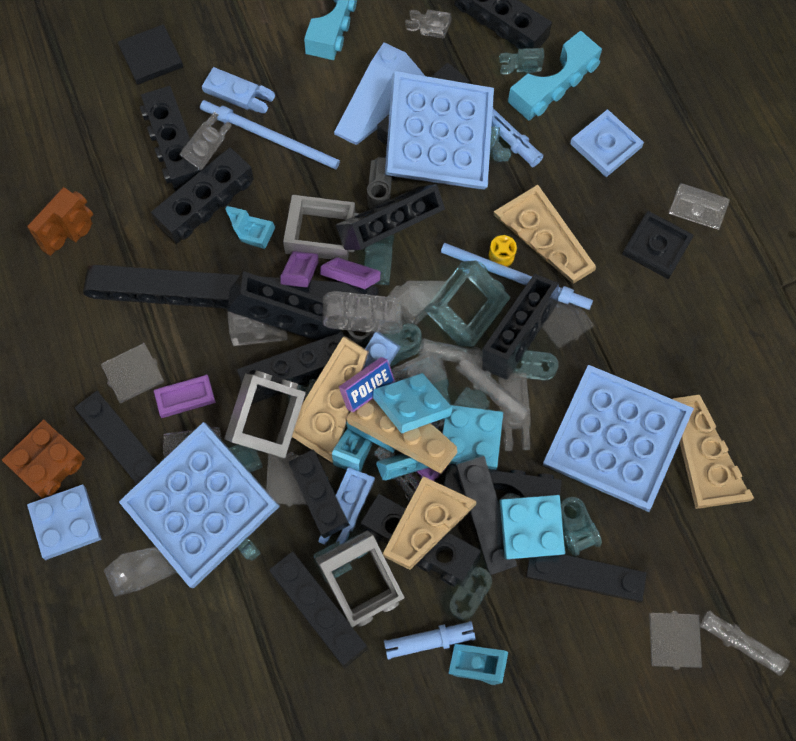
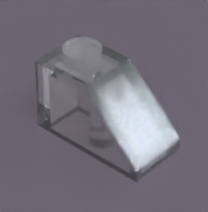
M407 281L402 286H396L388 296V309L394 310L399 319L412 330L449 295L450 284L447 281Z
M228 312L229 334L233 346L287 340L286 330Z
M157 547L121 554L104 569L114 597L139 591L177 573Z

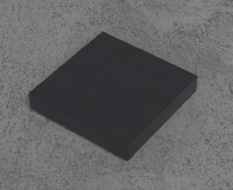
M164 24L118 41L119 48L137 85L183 68V63Z
M647 211L622 255L669 279L694 235Z

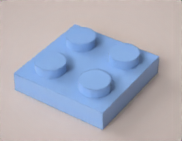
M607 109L571 139L570 144L607 177L640 150L644 142Z
M84 485L27 504L40 552L45 560L102 540L87 489Z

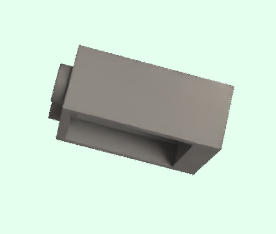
M292 195L283 241L285 254H292L293 251L318 254V258L334 259L338 257L348 261L349 252H354V250H345L343 244L334 245L299 240L303 214L347 220L360 214L355 213V202Z
M256 371L255 375L245 374L224 439L285 458L306 392L297 390L298 384L282 379L281 384L271 381L272 375ZM257 385L291 395L276 443L242 433Z
M368 530L316 558L346 620L352 627L355 625L360 627L369 623L373 619V615L382 610L387 612L396 608L399 605L398 601L404 599L374 536ZM370 551L389 589L351 610L331 571Z

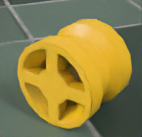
M506 235L495 237L491 242L488 255L489 260L506 267L510 266L514 261L517 250L514 239Z

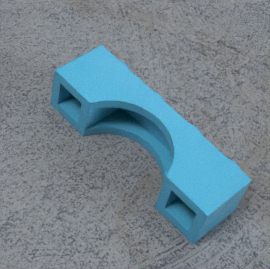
M333 0L336 3V7L326 16L311 19L304 38L306 54L330 60L335 59L337 51L341 52L344 42L342 35L344 31L347 32L349 29L350 12L355 11L357 0Z
M579 31L563 44L560 56L563 69L549 77H538L528 73L510 88L508 103L528 121L536 115H542L552 101L560 100L569 87L578 85L587 72L592 73L599 66L602 48L582 31Z

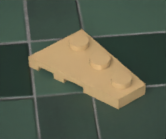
M423 476L386 546L383 556L411 570L476 505V501Z

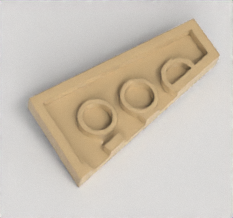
M536 185L494 211V216L573 284L596 270L593 261L539 185Z
M345 336L341 339L303 402L292 435L294 439L308 448L314 449L316 453L332 463L333 449L343 436L347 422L346 417L350 413L345 406L339 386L364 369L369 353L368 350Z
M701 396L673 398L675 401L694 408L680 439V446L695 508L753 500L754 497L750 489L747 490L742 481V474L738 466H735L728 454L729 449L724 440L721 441L715 429L716 425Z
M374 399L368 401L355 412H350L346 417L349 425L439 473L443 472L457 454V446L431 423L401 434Z

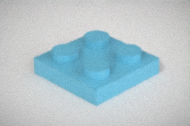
M423 373L374 389L373 399L401 434L449 417L452 413V406Z
M451 405L452 413L451 416L446 417L444 420L443 435L457 446V454L449 464L484 455L488 469L496 470L503 412Z
M560 495L500 500L505 559L565 554Z

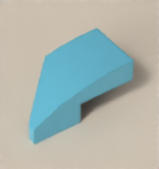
M227 206L226 212L241 242L265 249L275 229L273 222L251 217L246 210Z

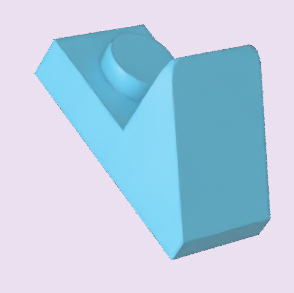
M455 644L449 674L481 680L490 685L500 684L503 682L508 652Z

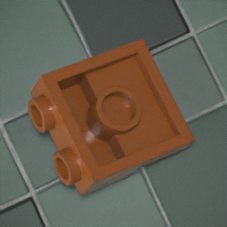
M63 187L27 226L42 251L49 256L64 245L67 237L77 242L80 237L85 236L89 232L93 224L90 218L94 214L85 206L87 200L77 191L72 193Z
M42 420L2 461L34 492L44 499L47 496L53 495L68 475H72L79 470L85 457L45 420Z

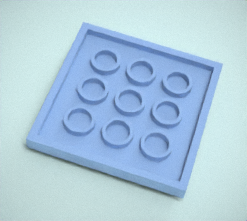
M395 71L392 75L385 175L486 189L488 187L494 88Z
M588 365L547 453L543 466L650 512L694 408Z
M204 422L119 501L190 588H195L280 507L215 432Z

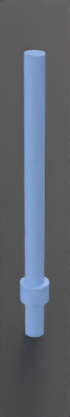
M205 100L200 105V110L216 116L217 120L228 124L230 122L335 170L339 166L340 160L234 114L232 109L225 106L219 107Z
M444 243L441 253L520 284L527 285L532 276ZM559 287V302L567 305L572 303L590 310L593 300L573 293L574 290L571 288Z

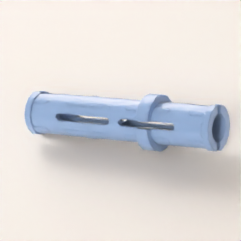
M493 108L491 128L511 146L513 153H518L531 167L539 164L543 154L529 143V138L526 135H521Z
M468 621L449 627L440 625L439 629L384 640L385 649L398 647L387 650V658L389 660L394 657L442 646L444 649L450 648L449 645L473 641L475 640V633L473 631L462 633L474 630L472 622Z

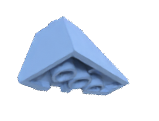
M387 43L382 44L368 66L334 131L335 135L355 145L359 144L377 130V124L389 115L393 73L397 71L425 76L407 53Z

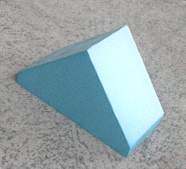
M347 428L333 449V465L345 470L350 467L361 472L373 442Z

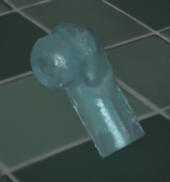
M491 127L490 155L497 162H506L511 157V151L509 148H503L499 143L500 127Z

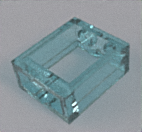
M476 260L461 262L425 308L427 314L459 346L474 347L511 298L504 291V286L487 273L488 270L485 265ZM467 278L488 298L468 326L447 305Z

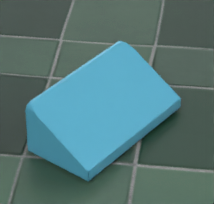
M405 454L386 458L376 463L382 480L385 481L429 468Z

